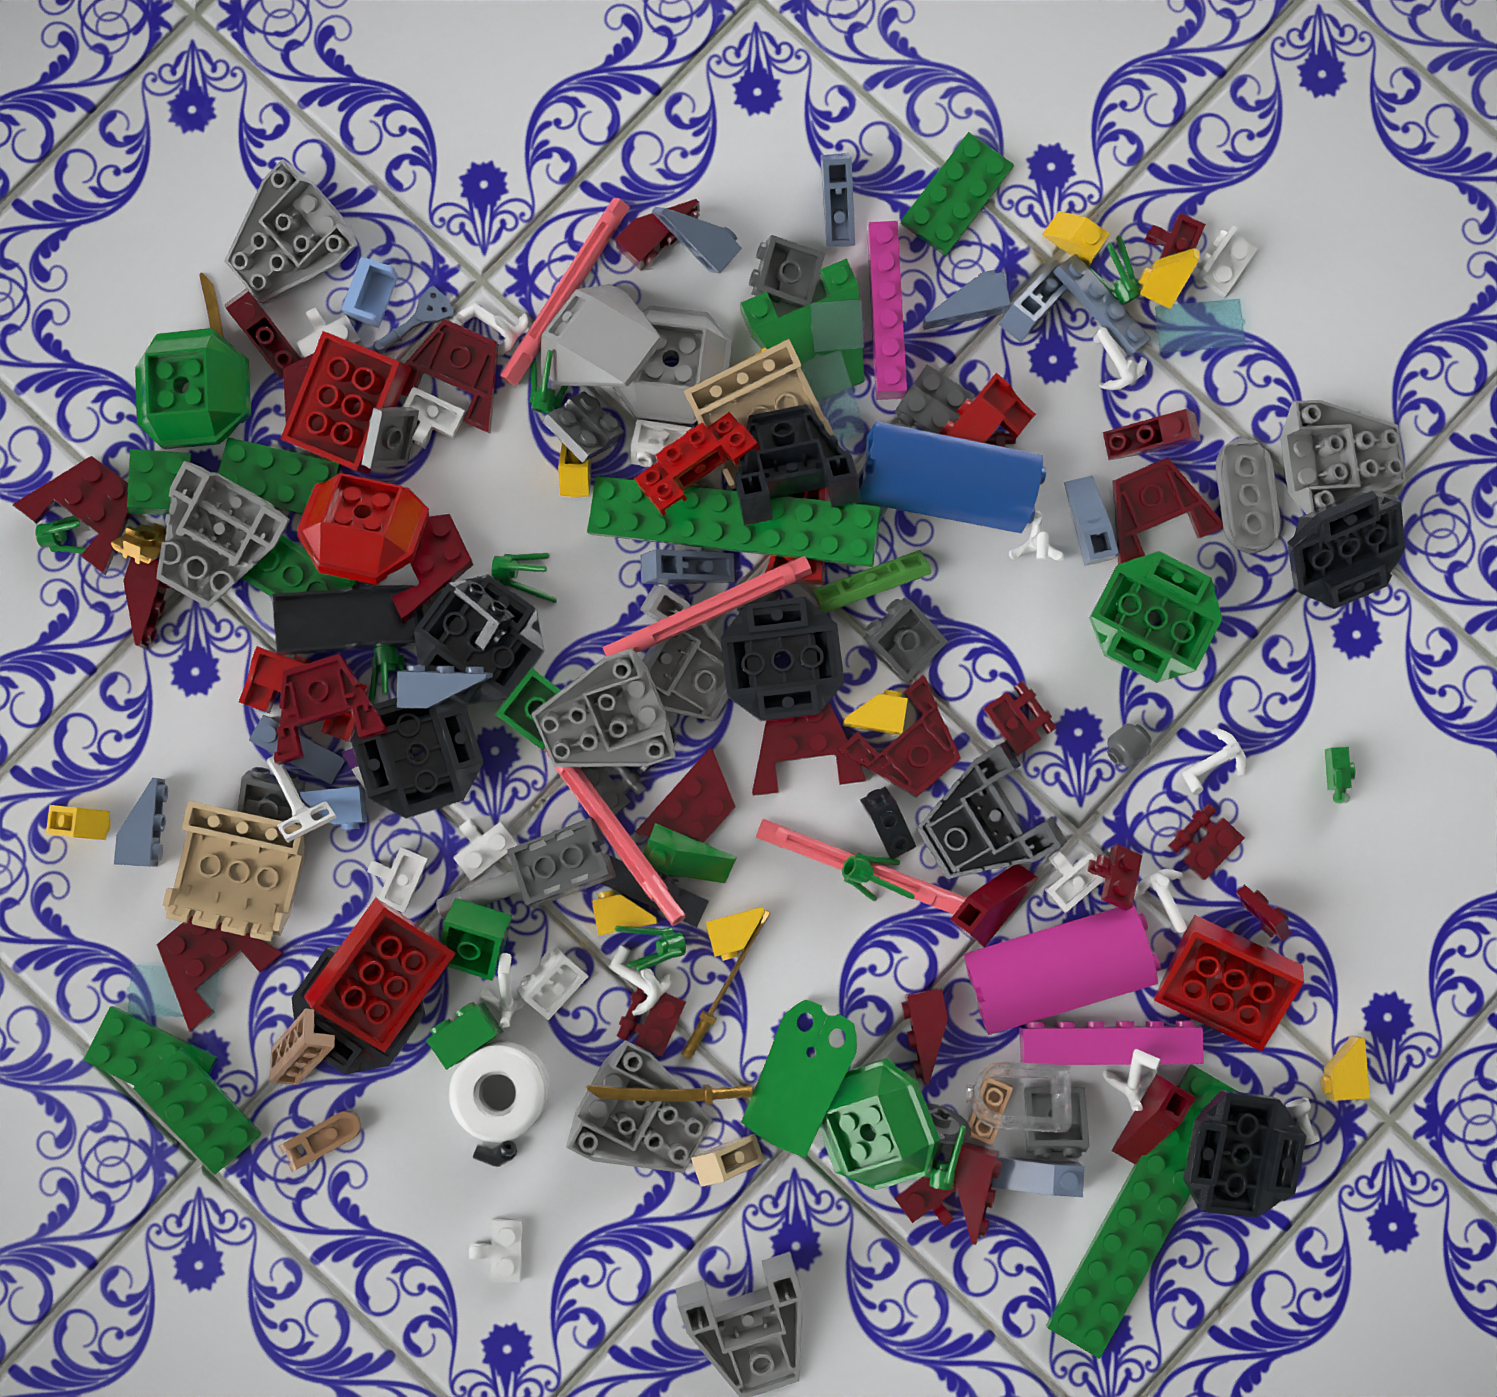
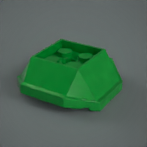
M212 328L156 334L135 367L137 425L163 449L221 444L234 432L240 423L243 424L251 416L249 359ZM189 382L188 390L183 393V386Z
M1160 551L1115 566L1089 617L1103 655L1156 683L1195 672L1222 621L1212 578ZM1150 612L1160 616L1161 623L1159 626H1153L1149 623L1148 614Z
M888 1058L847 1071L819 1128L835 1173L874 1190L928 1175L932 1170L933 1159L940 1141L918 1082L906 1072L895 1067L896 1064ZM871 1125L874 1127L876 1133L873 1132Z

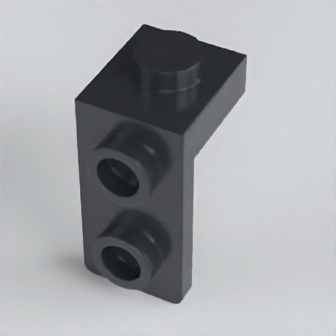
M469 580L457 585L454 592L488 620L475 643L483 650L502 644L508 636L506 630L515 616L507 610L503 603L487 594L480 584Z
M886 786L881 789H875L860 799L891 859H895L916 847L899 806Z

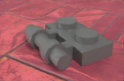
M628 766L581 767L583 773L615 816L631 803L624 794L628 789L631 788L637 796L646 790V787L640 781L641 777L636 771L632 772ZM613 768L624 780L618 786L607 774Z

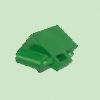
M1349 747L1325 749L1327 789L1335 790L1333 794V801L1335 803L1346 804L1350 799L1346 789L1352 788L1351 780H1354L1356 775L1355 765L1353 762H1350Z

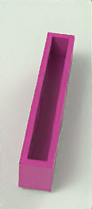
M898 221L869 222L867 246L876 400L903 399L907 392Z
M1177 1020L1175 1021L1176 1026H1164V1021H1146V1026H1134V1021H1116V1026L1105 1027L1104 1021H1086V1027H1075V1022L1058 1021L1057 1027H1045V1022L1027 1023V1027H1019L1020 1063L1022 1065H1131L1133 1052L1135 1049L1160 1058V1064H1204L1203 1028L1194 1026V1021Z

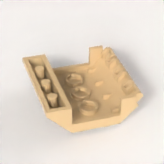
M789 339L683 391L698 423L703 422L706 427L728 412H731L740 425L743 424L746 428L749 415L806 404L824 424L825 430L830 436L834 435L800 367L802 365ZM726 454L728 461L719 467L732 490L736 488L735 477L739 471L740 462L738 465H735Z
M188 801L181 830L187 831L174 887L166 889L162 905L165 906L167 911L166 918L187 923L190 917L193 916V925L217 929L219 923H222L221 931L243 936L246 935L248 929H251L250 937L270 942L274 935L281 936L291 914L305 856V834L287 843L277 827L283 821ZM293 824L285 828L284 831L286 834H291L301 829L302 826Z

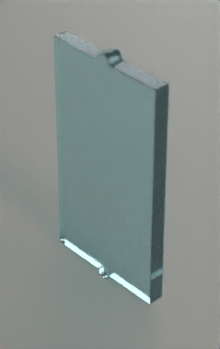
M1240 299L1173 304L1171 309L1162 305L1155 307L1157 321L1155 332L1158 333L1160 353L1240 347L1245 345L1243 330L1245 320L1242 319Z
M841 350L823 356L817 354L814 359L802 362L800 367L836 439L845 442L848 437L866 432Z
M132 965L130 987L127 988V992H129L128 1014L184 1017L165 967ZM220 970L197 989L215 1011L209 1017L212 1019L216 1018L217 1001L221 995V992L218 991Z

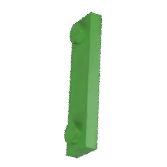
M918 550L813 590V594L821 611L826 613L912 580H918L923 576L931 574V569L922 551Z

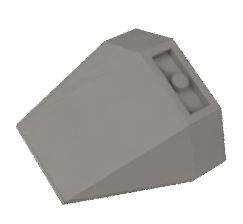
M282 159L262 180L224 261L259 303L263 304L338 266L357 246L352 227L320 189L287 161Z
M610 284L576 289L541 335V375L543 376L547 351L552 350L549 380L559 385L628 387L637 377L648 359L655 353L663 339L626 291Z
M1322 400L1292 402L1280 441L1288 495L1306 514L1357 492L1367 493L1369 491L1383 493L1406 482L1398 425Z
M632 648L604 657L532 712V717L554 767L649 766L675 757L668 717L646 664Z
M626 1040L603 1061L591 1085L623 1088L683 1089L651 1053ZM587 1090L575 1112L566 1147L594 1162L684 1173L713 1120L695 1101L666 1102L601 1099Z

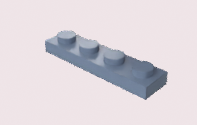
M1076 254L1054 270V274L1099 324L1108 330L1111 337L1129 357L1152 339Z

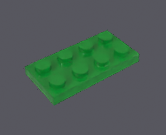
M968 132L902 218L900 224L946 257L1011 172L1014 164Z
M228 437L218 474L270 502L276 509L303 515L314 485L327 482L339 474L342 465L329 460Z
M283 535L278 544L241 577V579L272 597V594L340 590L350 588L351 586L356 587L358 584L356 580L319 573L308 552Z
M110 1006L83 1061L135 1086L181 1046L209 1076L218 1057L115 1006Z
M182 1046L133 1088L214 1175L261 1136L262 1132Z

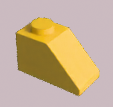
M1058 211L1042 236L1071 256L1076 254L1089 267L1105 245L1110 233L1086 217Z
M1193 248L1155 260L1151 268L1145 267L1138 280V283L1141 284L1140 295L1171 309L1200 259V251Z
M563 443L558 465L560 496H569L571 498L589 497L592 458L582 463Z
M885 690L884 694H877L845 717L843 726L901 735L908 698H902L901 692Z
M50 805L46 834L106 841L111 827L110 811Z
M615 890L597 893L598 899L592 900L598 935L617 932L615 931L616 926L642 927L658 923L656 916L623 894L616 895Z
M763 907L706 922L715 957L721 955L722 961L739 956L738 950L744 949L764 914Z
M1350 1036L1323 1068L1324 1075L1320 1078L1322 1093L1326 1094L1327 1099L1333 1101L1370 1099L1365 1038Z

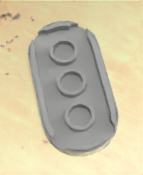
M1239 438L1225 445L1219 452L1216 460L1223 528L1228 541L1236 549L1245 553H1258L1272 546L1281 531L1274 465L1270 453L1266 448L1263 449L1259 442L1251 438Z

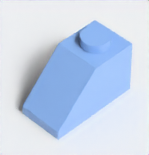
M356 786L300 792L301 799L311 807L326 801L337 817L330 821V823L338 826L341 825L342 830L360 829L359 823H368L365 790L363 787ZM327 809L318 812L323 817L329 815Z

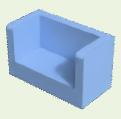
M361 256L341 309L343 313L350 319L379 328L398 278L394 267Z

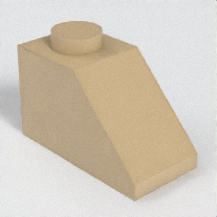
M755 1134L716 1146L691 1158L701 1187L725 1182L764 1163Z

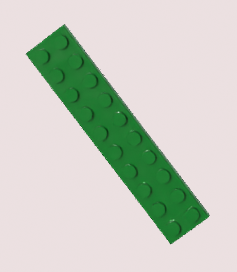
M600 476L595 478L587 533L590 535L797 559L805 556L807 560L873 567L881 515V508L877 506L847 504L831 508L830 501L782 496L770 499L773 520L744 525L737 491L690 486L683 491L688 500L685 502L682 499L666 509L665 512L667 514L662 516L655 505L645 496L635 480Z
M1192 1064L1187 1068L1178 1087L1193 1095L1196 1099L1181 1124L1147 1155H1142L1136 1165L1134 1164L1046 1324L1049 1330L1099 1359L1190 1196L1183 1178L1196 1117L1200 1114L1201 1109L1207 1106L1220 1090L1239 1092Z

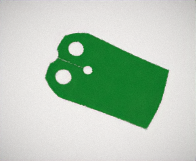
M808 1000L801 1001L787 1011L780 1022L741 1123L770 1144L806 1158L822 1121L856 1055L857 1036L854 1023L840 1014L827 1016L822 1009V1005ZM802 1013H809L813 1017V1026L806 1032L801 1031L797 1026V1020ZM834 1029L843 1030L846 1037L844 1044L838 1048L832 1047L829 1043V1035ZM810 1047H814L816 1050V1055L813 1058H809L806 1054L807 1049Z

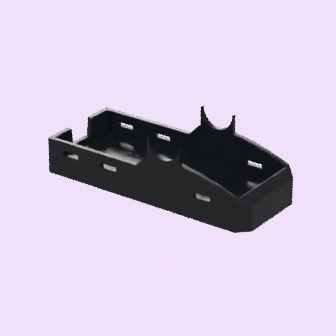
M414 585L351 586L350 588L340 590L272 594L277 656L366 650L384 646H416L414 629L424 617L423 605L412 613L413 617L403 623L391 596L410 589Z

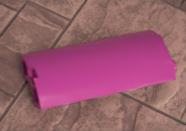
M1134 904L1127 911L1118 907L965 953L964 959L967 974L975 991L979 1014L988 1035L1158 984L1157 971L1161 970L1157 955L1151 952L1145 933L1148 930V924L1144 914H1138Z

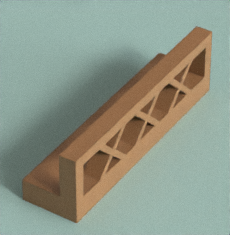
M304 1009L272 1046L270 1083L299 1085L334 1048L335 1035L314 1033V1009Z

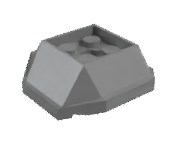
M650 305L642 312L663 341L628 387H612L636 419L694 427L698 421L683 391L729 369L732 339L708 312ZM669 356H675L679 359V363L674 367H668L663 362Z

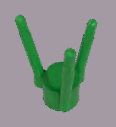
M1118 235L1116 239L1127 274L1112 243H1108L1107 248L1121 279L1113 283L1115 289L1113 290L1092 268H1088L1104 284L1109 292L1119 300L1120 304L1125 305L1140 296V285L1135 278L1123 239Z
M552 350L547 351L541 387H538V391L537 361L533 360L531 363V395L529 403H532V410L549 414L555 408L559 409L561 407L562 398L568 386L562 385L557 396L554 395V389L548 388L553 355Z
M73 515L37 525L35 534L39 546L49 547L51 552L63 551L82 554L86 548L61 544V542L66 541V530L80 526V523L76 522L79 519Z
M548 553L494 556L491 575L494 579H500V583L504 586L516 588L552 603L557 602V599L553 596L511 580L512 578H517L519 570L546 572V566L519 564L518 561L547 559L550 556Z
M384 646L374 649L375 658H372V675L369 699L372 704H374L376 697L378 673H381L382 694L387 695L388 673L396 672V666H398L399 671L406 670L404 655H398L397 647Z
M857 852L855 856H849L843 864L842 875L845 877L844 882L853 885L872 901H876L877 897L861 883L872 881L909 899L915 898L913 893L873 875V867L870 866V863L899 865L900 860L867 856Z
M633 926L615 927L617 932L661 935V939L656 941L657 953L628 962L627 966L629 968L637 966L636 969L641 971L671 958L683 956L686 953V943L683 935L680 932L673 933L672 927L664 929Z
M964 1125L960 1127L950 1161H935V1166H932L931 1172L924 1176L930 1178L929 1185L931 1187L944 1190L953 1189L955 1168L966 1131Z

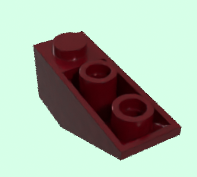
M697 199L667 208L696 219L700 215V205ZM653 213L635 218L615 238L616 248L640 271L646 265L648 267L652 266L660 257L659 252L666 245L670 247L677 241L674 234Z
M247 288L224 304L225 309L280 379L283 377V368L301 360L300 356Z
M1188 409L1103 432L1108 460L1173 449L1201 441L1196 415Z
M131 557L123 583L133 638L136 646L148 650L149 644H152L156 638L157 628L155 625L158 616H161L164 612L166 605L164 596L167 588L169 589L170 586L156 579L158 560H153L149 564L145 562L138 564L135 562V558Z
M1020 864L1012 865L969 895L950 920L964 934L985 948L1039 878Z
M941 988L905 994L906 1001L901 1002L904 1020L910 1019L912 1031H907L910 1049L916 1048L918 1060L913 1061L916 1079L922 1078L924 1085L930 1083L948 1020Z
M1156 1074L1140 1101L1143 1110L1134 1111L1111 1151L1136 1165L1142 1155H1147L1181 1124L1196 1097Z
M964 1142L958 1157L954 1178L971 1243L976 1245L980 1237H986L990 1220L985 1218L987 1207H993L996 1190L991 1189L994 1178L999 1179L1003 1161L998 1160L1000 1151Z

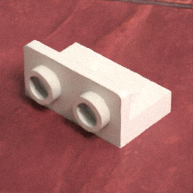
M1234 225L1228 233L1224 230L1221 231L1212 244L1217 247L1212 256L1206 253L1197 266L1201 272L1196 277V280L1223 298L1258 250V248L1235 234L1238 228Z
M637 419L631 444V464L651 467L658 462L655 455L665 446L682 437L691 427Z
M555 947L552 951L544 954L540 964L532 973H528L522 978L517 991L529 1005L549 1020L589 976L569 959L561 949Z

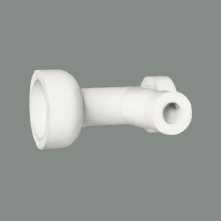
M1301 1098L1285 1105L1291 1116L1296 1117L1298 1125L1306 1134L1305 1145L1318 1142L1320 1140L1317 1133H1314L1307 1114L1311 1109L1309 1099Z

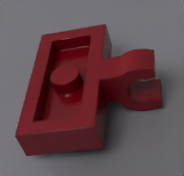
M1179 213L1170 232L1159 226L1152 225L1144 240L1153 245L1164 246L1159 257L1161 259L1193 248L1196 249L1206 224Z
M1117 844L1111 848L1109 858L1098 855L1096 861L1089 860L1087 871L1105 878L1101 900L1125 911L1133 907L1143 855Z
M1244 884L1236 891L1243 907L1260 921L1261 930L1270 938L1274 937L1275 934L1284 941L1292 934L1286 923L1289 921V918L1280 908L1276 907L1273 909L1268 905L1269 901L1259 890L1253 892Z
M923 1176L894 1197L912 1223L931 1209L944 1227L954 1220L941 1201L957 1190L955 1179L953 1189L944 1190L931 1187L929 1185L930 1178Z

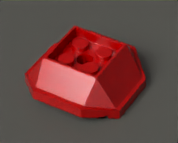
M339 473L327 482L314 485L297 528V533L319 573L377 585L385 580L387 575L402 569L414 560L429 518V508L408 487Z

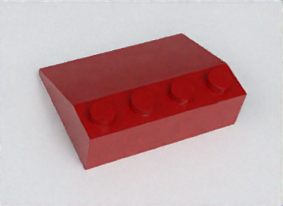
M322 331L280 439L355 471L369 475L372 468L361 464L373 408L397 406L412 367Z
M376 897L305 994L304 998L311 1009H314V1011L385 1053L456 953L403 914Z
M1194 915L1178 943L1154 996V1001L1257 1050L1263 1051L1304 983L1303 965Z

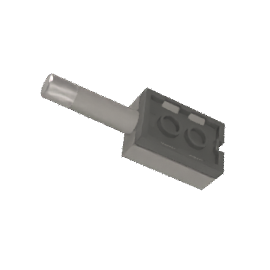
M588 818L507 849L514 870L437 899L436 905L441 918L445 920L455 898L484 906L521 892L525 905L536 908L615 878L616 874L609 855L601 851L600 846L605 844L602 833L594 821Z

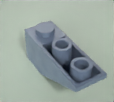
M1093 476L1064 482L1084 566L1113 560L1119 553L1111 522Z
M407 665V670L397 672V708L434 707L492 678L493 673L484 672V667L474 666L465 667V672H454V666H436V671H425V665Z
M151 779L116 834L115 865L158 867V861H161L163 856V845L160 844V835L166 825V817L162 814L163 802H166L168 799V786L165 785V779Z

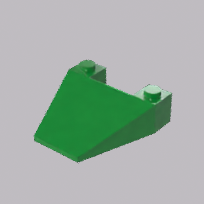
M847 258L820 269L819 281L826 294V298L786 315L778 317L767 292L740 302L741 315L751 338L761 349H769L787 339L790 340L802 365L800 367L817 402L865 381L859 288Z

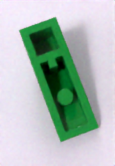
M656 823L643 851L644 856L652 867L661 873L719 883H726L737 858Z

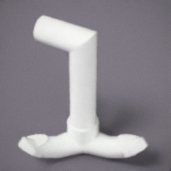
M475 302L456 314L457 320L462 324L475 316L498 331L505 338L504 342L498 346L497 357L506 354L512 349L515 341L525 331L528 324L527 314L525 313L518 319V323L514 327L502 315H493Z
M1101 327L1094 335L1093 340L1097 344L1102 343L1119 370L1121 378L1113 381L1109 380L1106 383L1099 382V387L1106 390H1119L1143 375L1147 360L1141 357L1138 364L1132 360H1129L1127 363L1105 327Z
M1035 511L1029 540L1016 549L1009 551L1010 559L1016 560L1032 551H1037L1036 559H1048V556L1056 561L1064 559L1065 556L1062 551L1049 545L1048 533L1041 532L1043 516L1040 511Z
M1213 728L1211 733L1217 735L1219 740H1223L1227 745L1221 751L1181 773L1193 795L1200 794L1203 791V787L1197 777L1229 759H1236L1237 776L1242 777L1244 775L1246 756L1234 736L1227 731Z
M1163 869L1142 879L1136 887L1134 900L1138 901L1139 896L1152 886L1156 890L1172 922L1171 930L1174 933L1186 931L1187 926L1168 889L1170 885L1169 879L1183 880V874L1172 869Z
M620 945L608 968L644 990V993L648 995L647 999L632 1011L633 1016L640 1015L654 1007L660 996L669 990L671 977L670 974H665L661 979V983H659L651 969L641 970V974L629 968L624 963L631 950Z
M508 953L501 954L499 958L498 982L500 999L494 996L488 989L483 988L480 990V997L501 1013L499 1027L503 1028L510 1027L512 1015L528 1004L522 997L516 1000L512 999L510 982L512 957Z
M1135 1049L1129 1078L1126 1082L1118 1078L1110 1070L1103 1071V1076L1108 1083L1127 1095L1132 1110L1141 1111L1143 1106L1140 1103L1139 1095L1150 1086L1156 1074L1160 1075L1157 1069L1161 1059ZM1143 1065L1154 1069L1141 1079Z

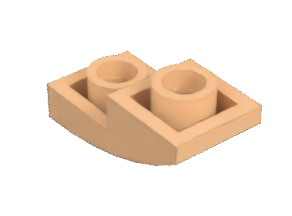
M986 1074L984 1075L968 1119V1124L971 1127L970 1137L993 1145L1003 1120V1112L1012 1093L1013 1085Z

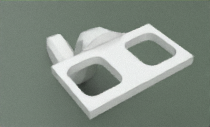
M274 756L267 759L269 769L275 775L293 811L292 818L277 825L287 843L337 818L326 801L312 808L305 806L284 765L274 763ZM323 809L329 811V815L315 821L311 817ZM295 823L302 825L301 829L291 834H286L284 831L285 828Z

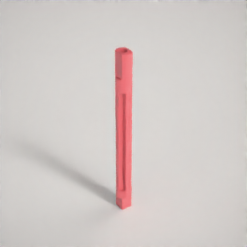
M612 199L501 372L500 377L509 384L517 387L541 349L542 333L574 291L580 288L630 207L621 199Z
M805 556L783 564L602 647L607 657L631 648L635 653L642 652L812 574L811 567Z
M554 767L651 901H655L671 925L675 926L683 921L685 914L668 892V887L581 768Z
M762 819L756 835L758 839L842 870L843 864L849 856H855L852 853L792 831L766 819ZM870 863V866L873 867V875L913 893L915 900L951 914H955L967 898L883 865Z

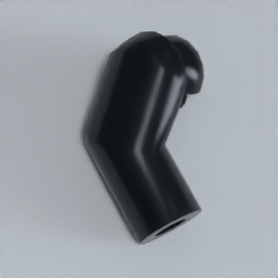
M511 1140L502 1142V1144L494 1149L478 1144L474 1151L473 1159L494 1167H500L514 1159L517 1154V1147Z

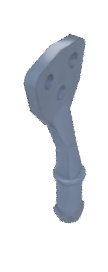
M429 287L420 297L414 315L406 323L396 329L393 328L383 338L376 340L373 344V351L377 353L385 352L387 348L397 341H401L409 331L422 323H438L443 321V319L451 318L454 310L447 297L437 288Z

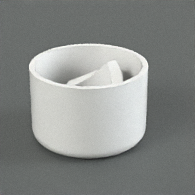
M508 1041L487 1044L466 1056L456 1068L449 1088L451 1109L459 1124L471 1135L491 1142L511 1140L526 1132L544 1112L550 1094L548 1073L540 1058L529 1048ZM490 1075H505L515 1085V1100L504 1111L491 1109L483 1097V1086Z

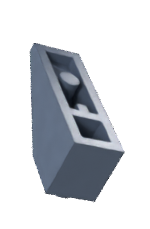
M849 153L820 155L826 246L855 245L852 158Z
M655 207L652 210L653 214L709 272L720 274L742 249L736 242L737 236L727 227L723 228L667 208Z
M1054 260L1012 304L999 323V326L1020 343L1068 290L1063 282L1054 274V270L1060 265L1057 260Z
M994 270L980 273L978 277H975L927 314L922 324L923 329L926 330L1007 313L1011 303L1004 272L995 273Z
M654 549L640 555L641 584L674 585L735 582L734 553Z
M263 715L249 741L274 754V752H277L279 735L276 732L277 728L280 727V722ZM299 733L304 758L289 763L333 785L346 760Z
M998 1157L999 1161H1003L999 1179H993L992 1188L1054 1196L1083 1197L1084 1166L1079 1162Z

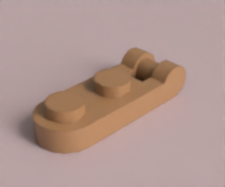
M342 1111L279 1145L282 1154L286 1153L291 1162L288 1165L291 1171L294 1172L354 1139L360 1133L362 1123L356 1113ZM301 1143L307 1152L302 1157L296 1147Z

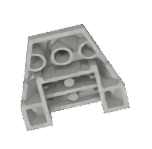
M184 461L170 487L169 497H171L169 514L165 518L167 529L165 541L161 544L156 579L209 608L278 544L290 519L274 509V505L224 476L215 472L211 473L200 466Z

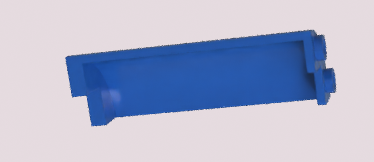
M877 421L867 435L866 462L858 473L861 503L1015 533H1022L1027 523L1031 524L1035 517L1034 506L1039 487L1046 478V468L1043 467V455Z

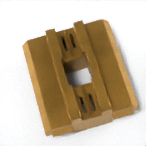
M153 523V527L143 524L136 528L128 526L126 527V534L112 541L111 545L114 550L123 553L122 557L127 559L131 556L135 558V562L138 564L141 562L149 564L160 557L161 544L165 541L167 528L157 523Z

